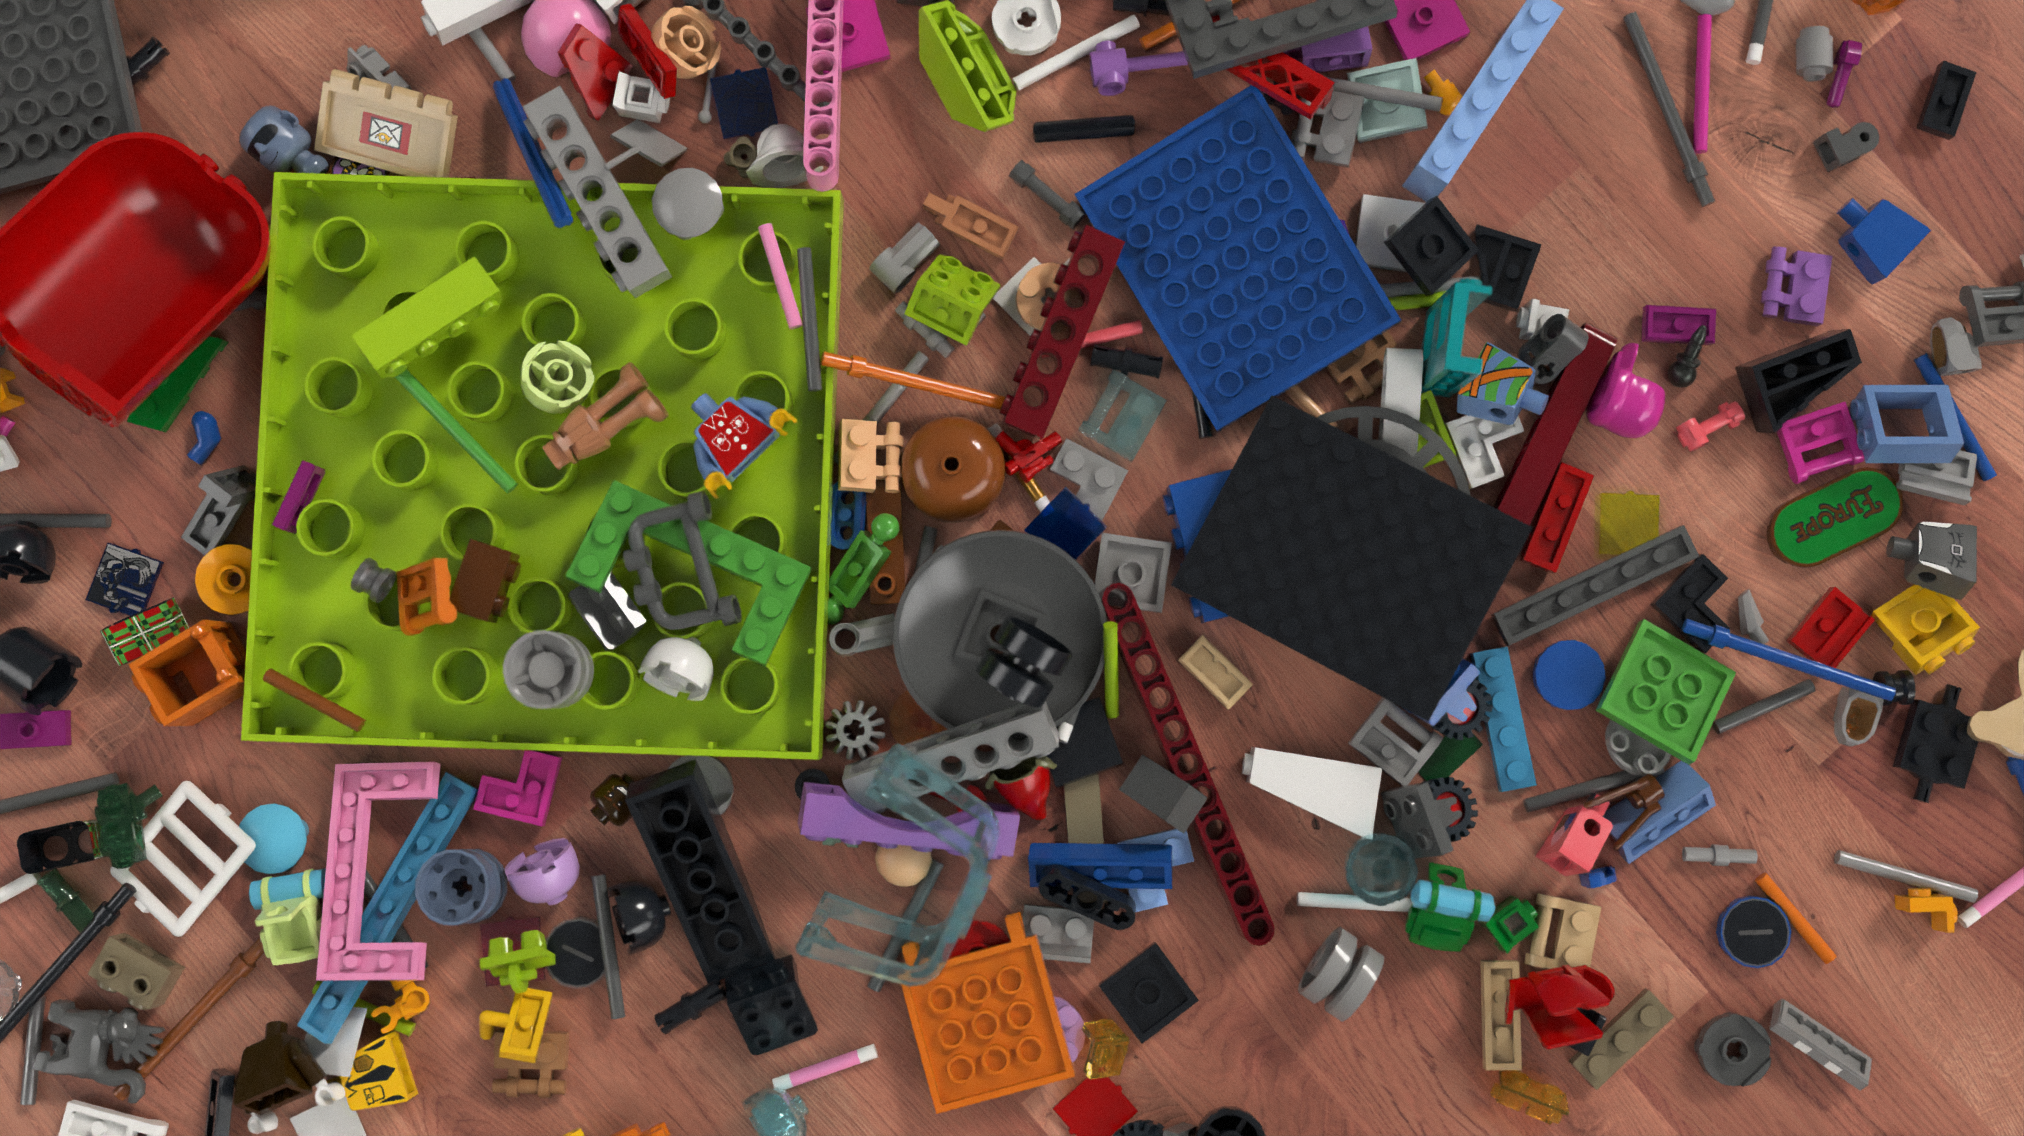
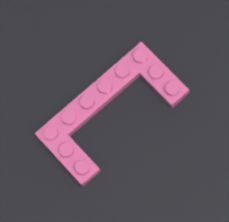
M440 763L335 764L316 980H424L427 943H360L372 801L438 799Z

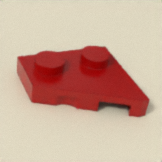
M576 23L557 53L564 67L570 72L571 82L576 92L581 93L588 108L586 110L588 116L593 120L599 121L614 98L619 71L629 74L634 65L586 27Z

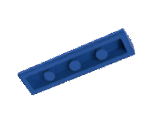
M1032 843L1030 845L1028 855L1030 887H1039L1041 871L1049 865L1057 864L1111 888L1172 889V845ZM1056 879L1053 883L1050 882L1049 885L1055 887L1061 881Z

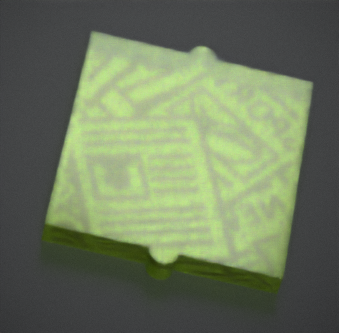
M1631 490L1627 491L1626 494L1600 493L1599 554L1619 555L1659 536L1660 495L1634 494Z

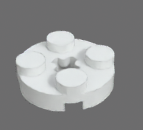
M1057 0L997 1L992 11V27L997 40L1008 53L1025 56L1035 55L1043 52L1056 42L1061 26V11ZM1028 12L1029 17H1036V21L1032 22L1031 27H1024V25L1018 24L1017 20L1021 19V13Z

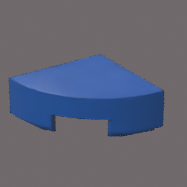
M1611 865L1591 869L1590 872L1579 874L1581 886L1590 889L1617 881L1615 868Z

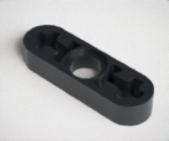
M1049 865L1041 871L1039 892L1045 899L1112 929L1124 930L1133 925L1136 916V904L1129 895L1062 865ZM1056 879L1061 881L1055 887L1049 885L1050 882L1053 883ZM1073 885L1072 894H1067L1068 891L1071 890V886ZM1090 891L1097 896V900L1092 903H1084L1079 900L1078 895L1081 892ZM1104 900H1107V901H1108L1107 904L1104 903V909H1102V907H1103V901H1104ZM1120 908L1126 910V912H1121L1119 915L1114 914V911H1118Z

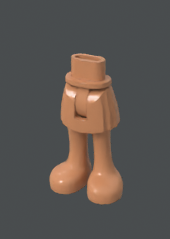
M629 362L621 368L618 382L598 401L587 408L578 405L558 428V432L554 431L552 433L554 439L542 446L558 470L569 462L576 464L579 462L578 460L594 456L606 450L611 445L610 439L639 418L648 417L653 421L661 422L669 416L667 410L655 394L646 389L649 385L634 364ZM638 394L622 410L601 423L600 419L613 407L627 397Z

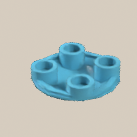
M276 803L260 805L248 812L239 825L256 843L255 850L244 863L257 872L265 874L286 872L295 866L304 854L309 826L304 820H301L296 812L287 806Z

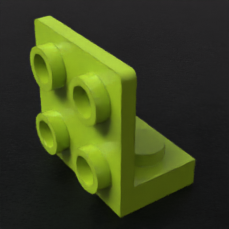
M939 254L918 279L904 314L967 346L983 311L997 294L1001 285L993 281L992 277L988 274L976 272L962 265L958 259L952 256Z

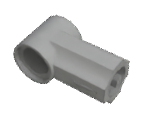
M918 222L893 248L888 247L873 261L869 270L896 294L910 282L916 273L915 270L940 243L925 226Z
M893 613L836 625L829 635V642L833 651L840 656L849 657L856 653L894 645L895 615ZM842 631H850L856 637L855 644L849 649H841L836 645V636Z

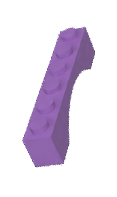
M804 782L797 824L800 835H805L807 839L813 841H825L828 837L841 839L843 843L850 845H860L862 841L876 842L878 846L888 849L897 848L898 845L911 846L912 849L920 852H931L934 848L944 849L949 854L965 856L968 852L981 853L985 858L1001 859L1002 856L1013 857L1020 815L1010 804L979 801L961 812L944 818L928 821H904L885 817L865 808L852 799L840 786Z

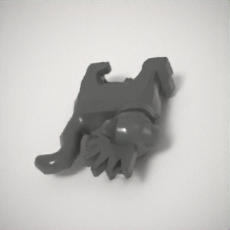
M59 999L51 1003L48 1019L71 1030L69 1040H67V1036L64 1034H51L50 1040H52V1049L55 1052L52 1056L46 1050L38 1052L34 1069L54 1075H71L78 1078L92 1079L100 1084L112 1087L128 1084L130 1086L128 1102L131 1104L137 1103L145 1095L146 1082L140 1073L131 1069H109L107 1067L109 1045L112 1044L114 1061H119L123 1058L125 1063L128 1064L133 1061L134 1057L139 1063H144L147 1061L144 1053L150 1056L158 1054L150 1044L159 1045L164 1042L161 1038L152 1034L164 1032L165 1028L141 1024L138 1020V1012L133 1008H124L118 1013L113 1012L111 1009L108 1012L97 1009H76L75 1003L68 999Z

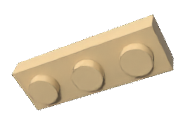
M1480 960L1483 1069L1522 1070L1520 1009L1514 1010L1511 1025L1505 1024L1504 1012L1509 980L1520 978L1519 961Z

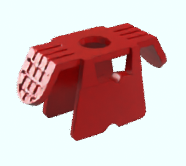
M1562 965V967L1528 972L1526 977L1509 980L1504 1008L1505 1024L1511 1025L1514 1010L1522 1009L1545 1049H1554L1601 1039L1603 1031L1578 1011L1577 1008L1590 1010L1608 1006L1609 1002L1614 998L1615 989L1611 980L1606 975L1586 965L1577 967Z

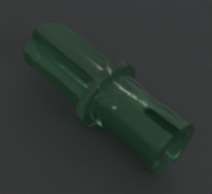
M57 869L51 870L37 881V884L41 886L57 905L55 910L57 912L62 911L79 932L94 918L93 912L80 898L82 893L80 891L75 892Z

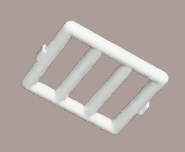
M183 781L110 869L111 875L121 885L127 882L136 888L137 891L133 896L137 900L134 904L143 913L150 912L176 937H181L188 931L256 848L255 841L229 818L231 812L223 804L212 802L191 781ZM186 799H189L238 846L226 862L222 861L174 815ZM164 826L215 874L203 890L199 889L151 842ZM141 854L192 902L179 919L128 870Z

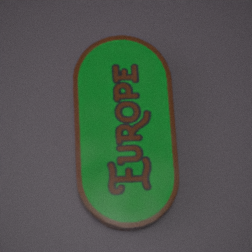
M1871 467L1851 470L1779 505L1772 513L1769 526H1767L1766 537L1772 553L1786 564L1788 563L1800 568L1820 565L1890 531L1899 521L1903 511L1901 489H1897V482L1882 470Z

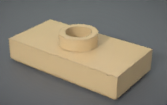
M1203 635L1177 660L1227 710L1253 685Z

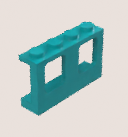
M1460 279L1426 311L1421 347L1423 350L1421 393L1432 390L1434 396L1450 398L1481 375L1483 359L1462 357L1461 351L1466 317L1491 295L1492 287L1482 286V281L1477 279Z

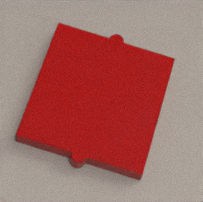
M1100 1066L1052 1107L1069 1127V1134H1075L1076 1136H1112L1138 1112L1135 1106L1122 1093V1086L1119 1084L1115 1085Z

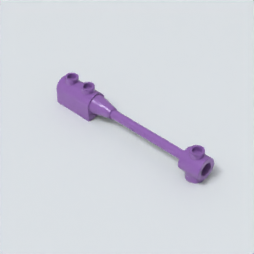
M1368 26L1294 48L1284 53L1316 72L1367 67L1372 52ZM1102 41L1095 46L1096 51L1089 52L1093 87H1098L1099 94L1103 96H1114L1122 93L1126 89L1125 83H1128V72L1188 65L1183 51L1127 58L1125 48L1116 49V43L1113 41Z

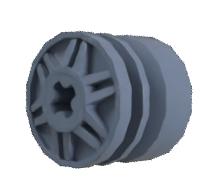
M446 849L432 855L421 866L416 878L415 896L420 909L430 920L442 925L478 923L492 917L502 907L507 895L508 879L503 865L493 854L481 849ZM464 881L472 885V891H468L467 888L463 887Z

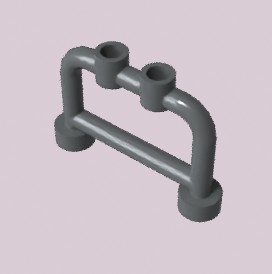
M705 491L688 494V502L648 511L637 516L631 523L628 531L631 549L623 552V559L629 572L637 570L641 584L634 585L633 588L635 600L639 606L648 605L653 620L661 627L670 630L684 629L722 620L725 626L741 623L742 620L741 608L737 597L730 595L719 598L700 534L697 522L708 520L712 517L711 504ZM681 519L707 608L673 616L668 614L663 608L661 601L662 591L652 571V558L648 547L644 544L643 531L652 525Z

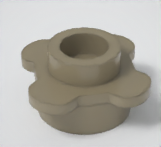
M739 137L730 148V151L725 153L724 161L726 165L734 166L739 171L741 177L749 178L746 171L756 160L757 149L748 137ZM742 155H748L747 160H742Z

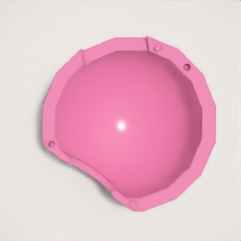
M534 0L523 16L521 40L526 56L537 69L552 77H559L569 72L564 67L557 52L576 23L586 27L610 46L611 30L607 16L593 0Z

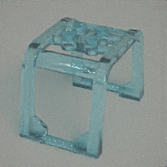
M894 744L885 756L880 768L876 771L865 795L910 819L965 855L970 863V869L953 905L942 922L937 925L926 926L868 908L825 891L816 910L813 912L812 918L804 928L795 949L797 954L903 985L916 986L924 985L935 979L944 968L958 937L964 940L973 921L972 918L975 911L980 907L992 875L987 873V869L997 846L1000 828L998 818L988 804L901 744ZM891 777L914 779L979 820L974 838L890 781ZM829 917L921 943V947L914 965L909 966L838 943L830 931L823 926Z

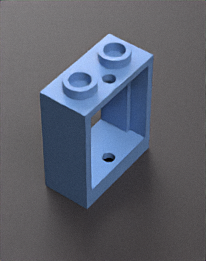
M1863 385L1856 398L1851 401L1850 416L1856 422L1858 430L1857 445L1863 451L1865 463H1951L1964 445L1949 385ZM1879 409H1922L1929 437H1885Z

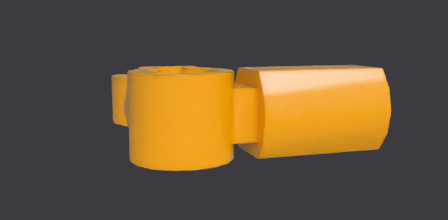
M416 980L390 981L395 991L401 990L403 994L394 999L396 1004L391 1007L380 1006L371 1013L373 1018L383 1013L390 1015L391 1021L389 1025L381 1029L382 1034L393 1031L398 1024V1020L403 1017L407 1021L416 1014L423 1013L428 1008L430 996L424 988L415 985L414 981Z

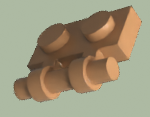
M1388 330L1326 367L1337 385L1347 378H1350L1354 387L1344 393L1349 404L1352 405L1361 398L1366 400L1374 395L1373 390L1382 385L1385 349L1397 346ZM1376 361L1380 370L1365 378L1361 369Z
M505 1030L495 1032L494 1069H508L507 1079L493 1080V1093H506L507 1097H519L520 1094H538L539 1098H551L552 1094H566V1080L553 1079L554 1070H565L568 1068V1031H544L535 1064L499 1057V1050ZM522 1069H540L539 1080L522 1079Z

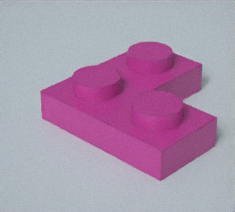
M525 750L517 782L490 775H482L473 810L533 825L545 826L562 757L537 750Z

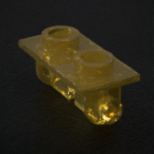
M1499 1070L1500 1084L1494 1083L1490 1092V1096L1494 1097L1497 1103L1520 1111L1526 1101L1529 1103L1525 1110L1526 1115L1549 1125L1552 1123L1559 1124L1563 1114L1569 1115L1566 1094L1552 1084L1544 1085L1532 1080L1519 1070Z

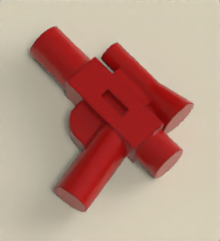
M1004 430L996 437L1000 447L1012 457L1011 460L1004 464L1006 474L1012 476L1019 472L1021 479L1025 483H1028L1038 472L1054 462L1050 455L1045 458L1042 456L1062 443L1060 435L1055 431L1034 444L1028 439H1022L1016 443Z

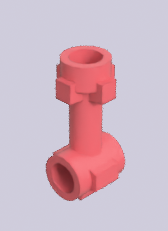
M1736 401L1730 404L1725 402L1717 407L1720 413L1698 423L1694 417L1676 427L1679 433L1677 438L1683 448L1687 446L1689 451L1693 452L1709 442L1706 435L1725 425L1731 430L1739 426L1740 422L1745 419L1741 406Z

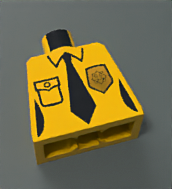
M392 1031L357 1050L350 1077L337 1076L326 1080L328 1084L333 1082L342 1084L349 1108L352 1111L403 1103L419 1094L399 1032Z

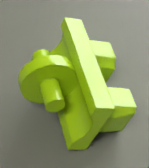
M538 930L523 932L521 934V949L513 951V940L508 937L490 939L488 957L480 958V969H489L493 977H500L501 986L511 985L515 993L525 992L528 988V981L537 979L536 969L556 965L555 954L547 950L545 936Z

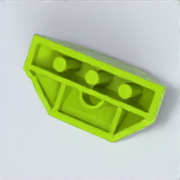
M949 0L921 7L919 9V60L951 119L983 132L1011 124L1014 121L1013 112L1016 88L985 31L967 15L956 10L955 5Z

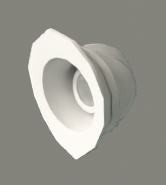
M776 124L765 129L757 142L756 160L746 171L751 182L763 188H784L807 181L803 163L804 136L797 129L787 124ZM823 166L815 168L814 171L820 172L823 170Z

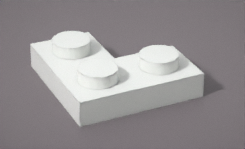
M1468 415L1445 424L1457 453L1456 458L1465 474L1469 490L1505 476L1492 444L1524 432L1519 416L1512 425Z

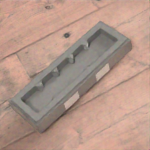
M1783 998L1774 1004L1769 1028L1771 1031L1858 1090H1862L1869 1085L1872 1058Z

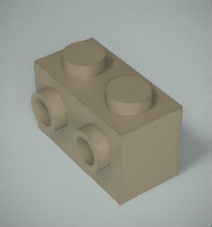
M121 933L109 936L87 975L98 980L97 985L100 988L113 993L119 992L128 997L127 1002L133 1007L141 1010H150L164 1005L185 967L132 936Z

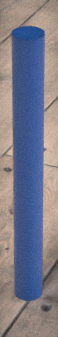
M1927 353L1914 359L1928 385H1945ZM1952 397L1964 441L1963 447L1966 452L1977 454L1976 469L1982 480L1987 481L1997 476Z

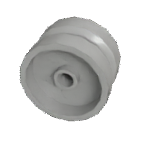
M1338 927L1326 938L1311 959L1300 980L1297 992L1314 1004L1325 999L1324 1010L1343 1022L1358 1009L1369 994L1381 972L1385 956L1368 945L1357 949V938L1343 928Z

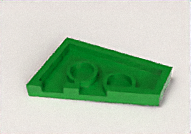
M208 336L128 417L127 422L166 433L190 399L189 394L200 378L204 379L210 370V363L219 351L222 352L229 342Z

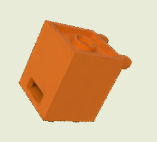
M203 619L128 664L133 672L131 678L134 685L140 692L145 693L151 703L149 710L152 716L163 726H193L244 695L246 648L231 622ZM182 671L198 697L190 703H187L173 679L174 676Z

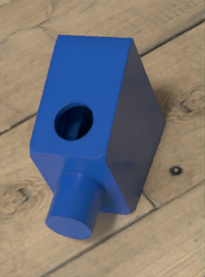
M1851 198L1837 211V214L1851 226L1839 238V245L1871 285L1887 278L1931 231L1927 226L1884 199L1871 205L1866 210L1854 198Z

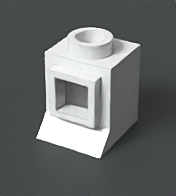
M619 71L612 104L619 116L660 123L662 113L668 112L670 98L664 99L650 79L630 76Z

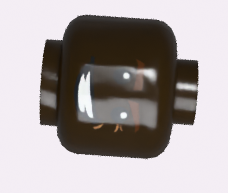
M625 773L621 777L617 774L609 775L590 793L591 802L594 804L590 812L604 826L609 821L615 826H623L632 818L625 798L629 784L634 781Z

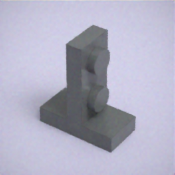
M245 465L206 474L198 485L207 494L181 538L204 556L210 550L223 545L248 502L255 500L256 474Z

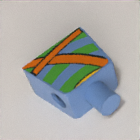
M1486 342L1478 359H1483L1481 375L1459 391L1457 412L1506 425L1514 424L1522 408L1541 415L1546 407L1549 395L1533 390L1535 369L1495 345Z

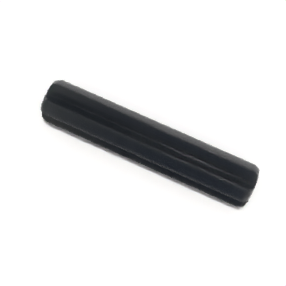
M1132 115L1044 121L1033 124V137L1037 143L1132 136L1135 133V119Z

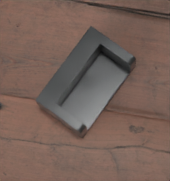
M1143 754L1119 789L1182 833L1186 832L1207 800V797Z

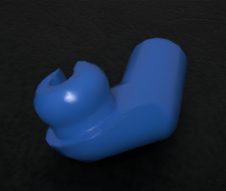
M198 411L191 419L198 441L187 456L202 465L219 444L221 436L215 417L205 411Z

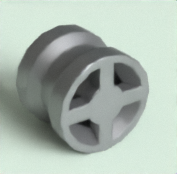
M367 558L356 570L350 587L358 593L365 592L369 594L372 601L379 603L390 592L397 574L390 568L382 569L378 567L377 561Z

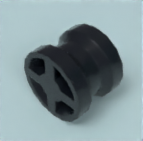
M1898 670L1895 674H1890L1887 671H1878L1874 674L1873 681L1896 688L1893 700L1888 701L1884 699L1883 706H1890L1893 702H1898L1900 705H1911L1914 702L1916 693L1915 681L1909 670Z

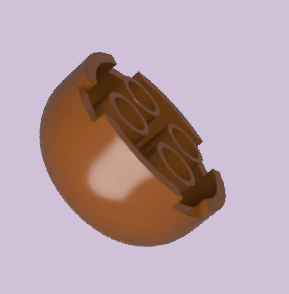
M942 417L923 425L907 442L901 457V480L910 501L920 512L929 518L944 523L970 521L987 512L1000 496L1005 482V459L998 441L983 425L964 417ZM947 460H957L959 466L956 470L949 471L945 468V463Z

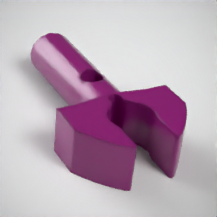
M1843 41L1836 53L1833 64L1838 66L1826 105L1831 108H1838L1841 105L1851 70L1860 61L1862 53L1861 42Z

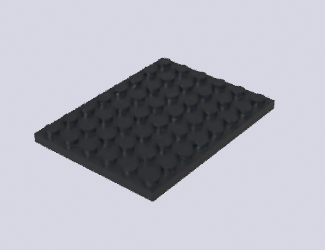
M1271 395L1171 585L1429 721L1533 527Z

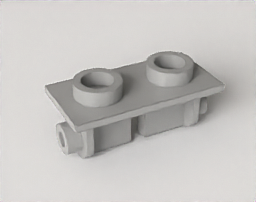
M363 45L356 52L351 47L348 48V73L358 75L360 80L362 77L389 83L392 89L394 86L412 89L395 70L385 77L382 75L390 69V65L373 47L368 48L366 45Z

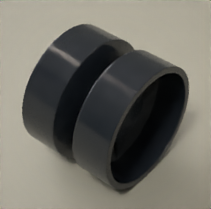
M1008 615L996 633L995 639L1009 653L988 648L978 664L976 672L1004 696L1034 708H1042L1054 686L1040 673V670L1060 676L1073 653L1064 644L1043 630L1024 620Z

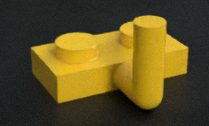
M527 988L523 993H515L510 1014L484 1010L479 1016V1036L484 1040H488L494 1034V1026L505 1028L499 1057L535 1064L553 992Z

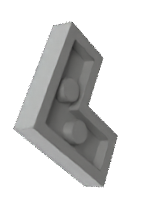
M1067 438L1050 468V471L1080 486L1065 518L1096 533L1128 470Z

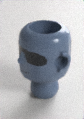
M269 105L259 109L248 120L239 135V143L242 149L272 173L294 170L296 173L326 174L329 169L326 159L308 151L311 146V136L299 124L298 118L293 113L281 110L276 106Z

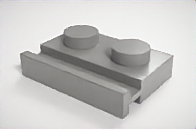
M1960 450L1951 463H1899L1898 474L1900 476L1899 482L1896 483V488L1966 505L1972 499L1970 488L1973 487L1977 454Z
M1024 904L1023 923L1026 937L1037 934L1043 959L1090 964L1094 920L1063 907Z

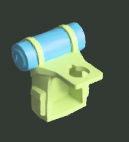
M326 868L318 870L309 869L304 870V872L277 877L270 876L250 883V903L255 910L261 909L260 915L255 919L256 926L263 925V929L260 931V940L262 941L265 955L271 959L273 966L299 963L318 958L322 919L320 899L324 896Z

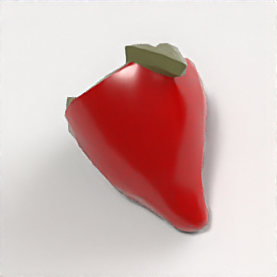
M1033 756L1021 760L1013 768H998L991 771L986 781V789L991 790L995 787L1013 808L1032 819L1043 820L1047 815L1046 801L1050 792L1049 769H1055L1058 765L1047 756L1040 758Z

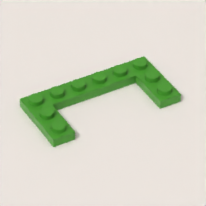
M613 480L565 575L566 578L597 593H601L628 539V531L633 520L645 512L672 505ZM681 519L652 525L643 531V535L691 555ZM706 520L697 522L709 564L761 586L758 596L735 641L732 652L766 667L809 577L811 567Z

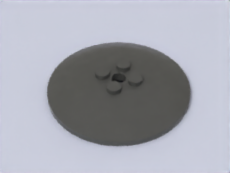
M991 530L973 533L958 538L934 552L915 571L907 583L900 598L894 621L893 643L896 663L901 678L913 699L925 713L942 726L950 729L1021 704V702L1014 701L995 690L991 684L976 672V668L988 648L1009 653L990 636L991 629L996 625H1002L1008 615L1017 617L1043 630L1064 644L1073 653L1060 676L1040 670V673L1054 686L1046 700V704L1056 727L1077 712L1094 690L1105 664L1103 647V624L1107 622L1105 609L1100 595L1087 572L1072 556L1057 545L1041 537L1018 531ZM1020 732L1011 735L1015 740H1023L1027 737L1024 733Z

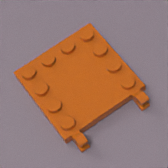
M1021 912L1006 915L1005 922L1011 941L925 965L923 964L921 947L918 940L904 943L901 946L908 969L900 971L898 976L936 1114L1065 1080L1076 1075L1037 934L1026 937Z

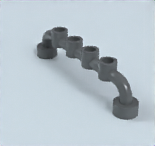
M683 0L686 6H692L698 10L704 8L711 20L719 21L729 30L735 43L744 44L754 54L757 63L761 67L769 68L779 77L781 85L785 90L794 91L805 102L806 83L802 81L797 67L790 64L785 65L777 57L773 45L768 41H760L752 34L747 20L742 17H734L727 10L724 0ZM820 102V103L817 104L816 106H817V107H825V106L829 105L830 103H829V102Z

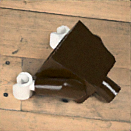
M272 1021L265 1026V1039L246 1047L242 1053L239 1073L234 1082L236 1091L233 1106L244 1109L246 1114H251L252 1117L248 1120V1129L251 1133L259 1134L277 1128L278 1118L272 1110L311 1094L312 1086L315 1085L317 1088L315 1093L316 1103L323 1107L334 1104L333 1099L339 1100L344 1098L345 1089L338 1082L330 1084L326 1082L324 1078L327 1075L309 1050L308 1044L304 1040L288 1035V1024L286 1022Z

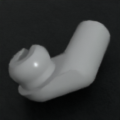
M1680 0L1701 15L1709 14L1712 16L1727 12L1735 3V0Z

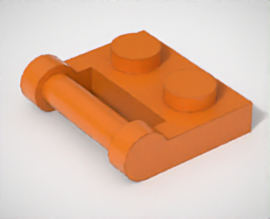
M432 558L396 572L400 629L405 635H417L426 627L435 624L447 625L456 620L457 609L450 603L449 587L451 575L448 571L447 558ZM431 601V611L418 614L417 606Z

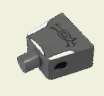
M1920 522L1906 539L1892 536L1887 544L1886 555L1887 557L1905 560L1904 578L1907 582L1954 599L1962 600L1977 583V526Z

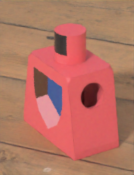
M1591 793L1587 801L1592 800L1601 795ZM1608 801L1589 809L1584 808L1583 804L1568 808L1535 857L1564 876L1590 872L1613 828V824L1603 817L1610 802Z

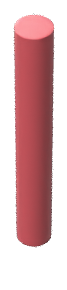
M1136 320L1089 332L1084 339L1081 349L1094 346V344H1102L1142 334L1141 322ZM1041 355L1042 359L1051 357L1049 355Z

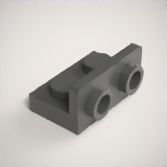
M612 572L601 593L580 585L568 594V599L607 652L614 650L635 637L647 622Z

